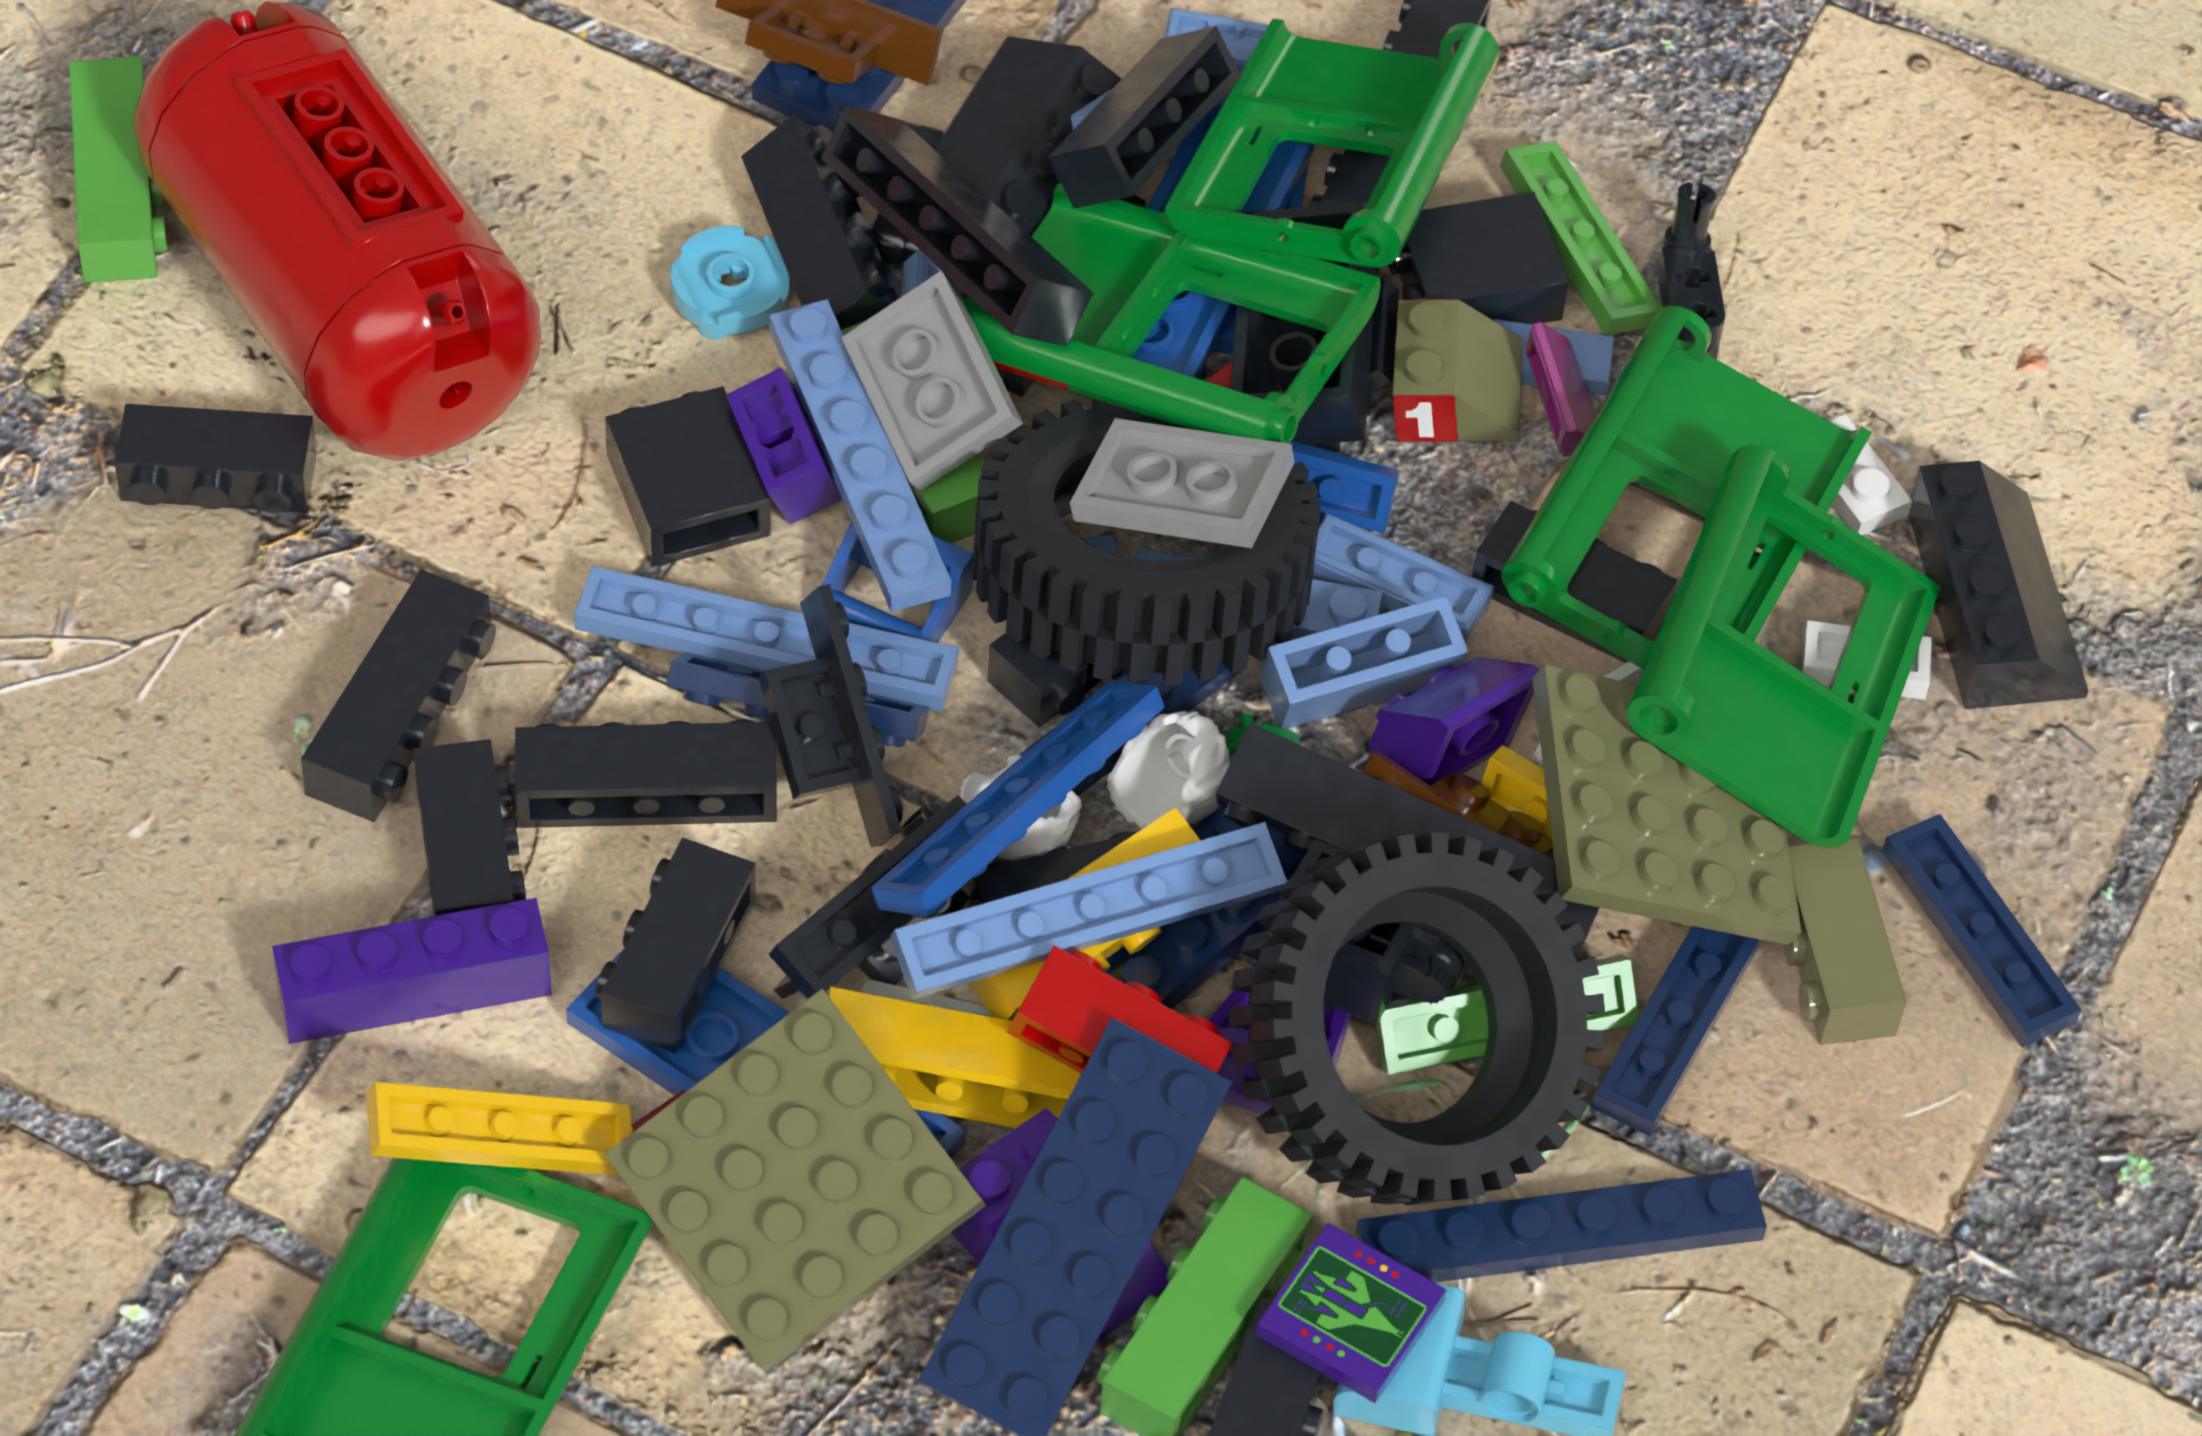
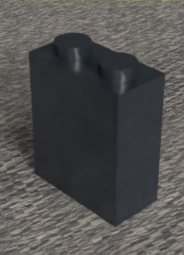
M1535 192L1423 209L1399 256L1393 263L1388 265L1392 275H1400L1403 283L1402 300L1459 299L1493 321L1496 319L1533 325L1539 322L1560 321L1563 318L1569 280Z
M724 386L702 392H689L679 398L644 407H631L620 413L605 416L607 457L652 567L771 536V498L726 397L727 393Z

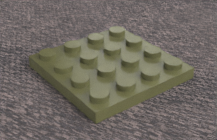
M1545 664L1534 675L1532 680L1558 893L1562 899L1789 945L1801 933V925L1786 828L1637 734L1627 720V709L1637 684Z
M823 989L605 1153L607 1159L754 1360L766 1373L986 1206Z

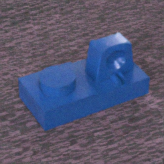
M1291 441L1294 462H1303L1309 471L1308 483H1315L1320 517L1323 518L1328 513L1357 527L1384 534L1388 526L1400 470Z

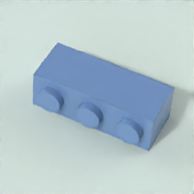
M1447 595L1270 646L1258 675L1278 728L1289 729L1381 702L1402 692L1408 694L1418 691L1440 669L1446 666H1452L1456 669L1463 665L1468 649Z

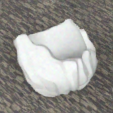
M1181 711L1171 714H1160L1150 721V724L1144 726L1139 736L1124 744L1122 753L1107 778L1110 799L1116 805L1117 811L1124 814L1127 822H1136L1143 829L1176 807L1188 824L1196 825L1220 806L1217 804L1216 792L1230 764L1226 738L1219 733L1218 727L1214 724L1213 720L1209 717L1200 716L1197 711L1190 713Z

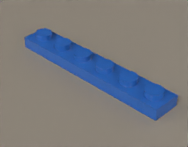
M1108 681L871 887L879 910L910 914L913 917H928L943 909L947 904V899L969 880L981 875L987 869L988 863L1006 847L1022 839L1027 834V829L1048 810L1062 804L1067 794L1088 775L1099 771L1105 765V760L1125 742L1134 739L1142 733L1144 726L1165 708L1158 686Z

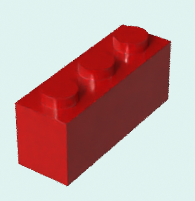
M1055 945L1007 1031L1009 1035L1081 1074L1112 1017L1215 1073L1218 1072L1233 1044L1231 1041L1221 1037L1218 1027L1209 1020L1194 1014L1183 1016L1161 1004V998L1150 988L1136 982L1124 984L1102 972L1101 965L1088 954L1074 949L1064 951Z

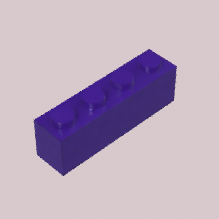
M537 898L272 946L278 992L289 1044L552 995L549 949Z

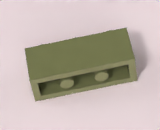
M1851 838L1841 846L1830 848L1816 846L1811 843L1789 846L1801 933L1789 945L1783 944L1789 966L1798 967L1802 981L1799 985V1004L1804 1020L1813 1021L1820 1045L1896 1036L1907 1000L1858 838Z

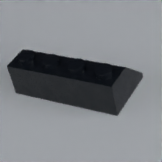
M1007 36L996 50L933 149L1024 231L1032 236L1053 203L1054 189L1059 181L1048 156L1073 131L1071 115L1114 88L1122 78L1081 46Z
M1357 202L1245 212V214L1273 219L1287 218L1293 222L1343 230L1347 220L1353 213L1363 210L1365 203ZM1323 260L1376 276L1377 267ZM1237 305L1230 389L1261 399H1265L1273 391L1285 393L1326 333ZM1374 312L1300 419L1293 438L1294 441L1306 445L1365 441Z
M1980 460L1919 466L1911 495L1912 504L1908 516L1926 577L1941 586L1934 605L1965 710L2086 698L2089 690L2028 492Z

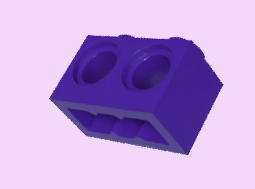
M782 368L726 394L765 488L790 525L842 500L795 388Z

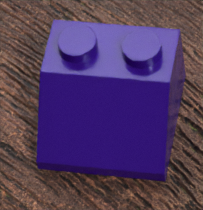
M1475 657L1456 669L1452 666H1446L1437 671L1423 688L1409 696L1404 692L1396 694L1379 709L1376 715L1378 724L1368 747L1373 753L1378 750L1430 786L1450 772L1457 776L1462 775L1489 759L1502 745L1507 748L1510 747L1533 697L1532 678L1539 669L1532 664L1484 657Z

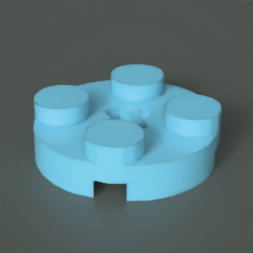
M732 225L718 226L693 235L681 246V256L675 261V264L674 262L672 263L670 270L671 295L676 308L688 321L696 324L697 330L702 336L709 339H722L729 334H742L758 330L769 324L770 314L788 310L792 281L775 240L763 234V241L756 237L744 235V227ZM724 274H731L735 280L746 279L741 284L735 286L721 284V276Z

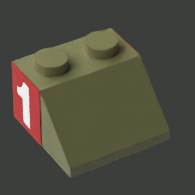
M1459 299L1399 300L1393 381V406L1397 442L1519 441L1523 339Z

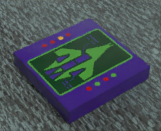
M1327 1223L1258 1322L1256 1336L1371 1402L1376 1403L1443 1304L1447 1289L1332 1224Z

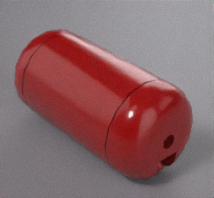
M270 0L265 1L258 7L255 18L249 9L231 13V25L223 18L213 15L202 19L170 43L146 75L134 115L137 149L145 171L300 393L309 403L314 413L352 451L377 457L404 461L434 456L471 439L506 411L527 385L539 357L541 344L540 307L531 287L352 44L337 26L321 12L289 2Z

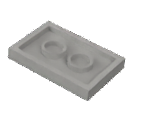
M942 270L841 337L910 484L920 491L1023 424L954 281Z
M1115 418L1070 501L1073 521L1252 548L1295 463L1292 444Z

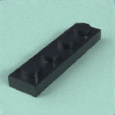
M959 795L942 807L770 951L768 955L807 999L821 989L827 993L831 987H834L889 941L895 929L907 926L916 918L910 914L879 910L871 887L966 805Z

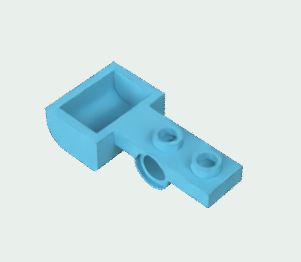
M1438 1284L1447 1289L1443 1304L1376 1403L1371 1402L1338 1383L1333 1402V1416L1425 1436H1435L1442 1408L1572 1436H1613L1625 1387L1626 1371L1556 1357L1554 1348L1547 1341L1526 1332L1510 1331L1502 1333L1495 1338L1494 1343L1461 1337L1464 1323L1465 1294L1456 1287Z

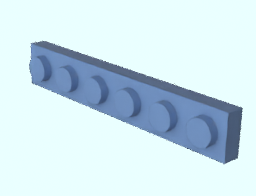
M828 300L770 314L769 331L890 611L895 612L951 596V579L890 440L841 339L843 334Z
M592 566L574 614L575 630L681 654L683 652L761 670H771L816 659L802 612ZM849 623V635L846 641L852 662H857L864 672L867 693L927 706L931 710L943 712L958 665L959 647Z
M1263 822L898 928L893 931L890 939L913 1000L1045 961L1054 945L1064 951L1069 949L1079 951L1278 892L1287 880L1267 826Z

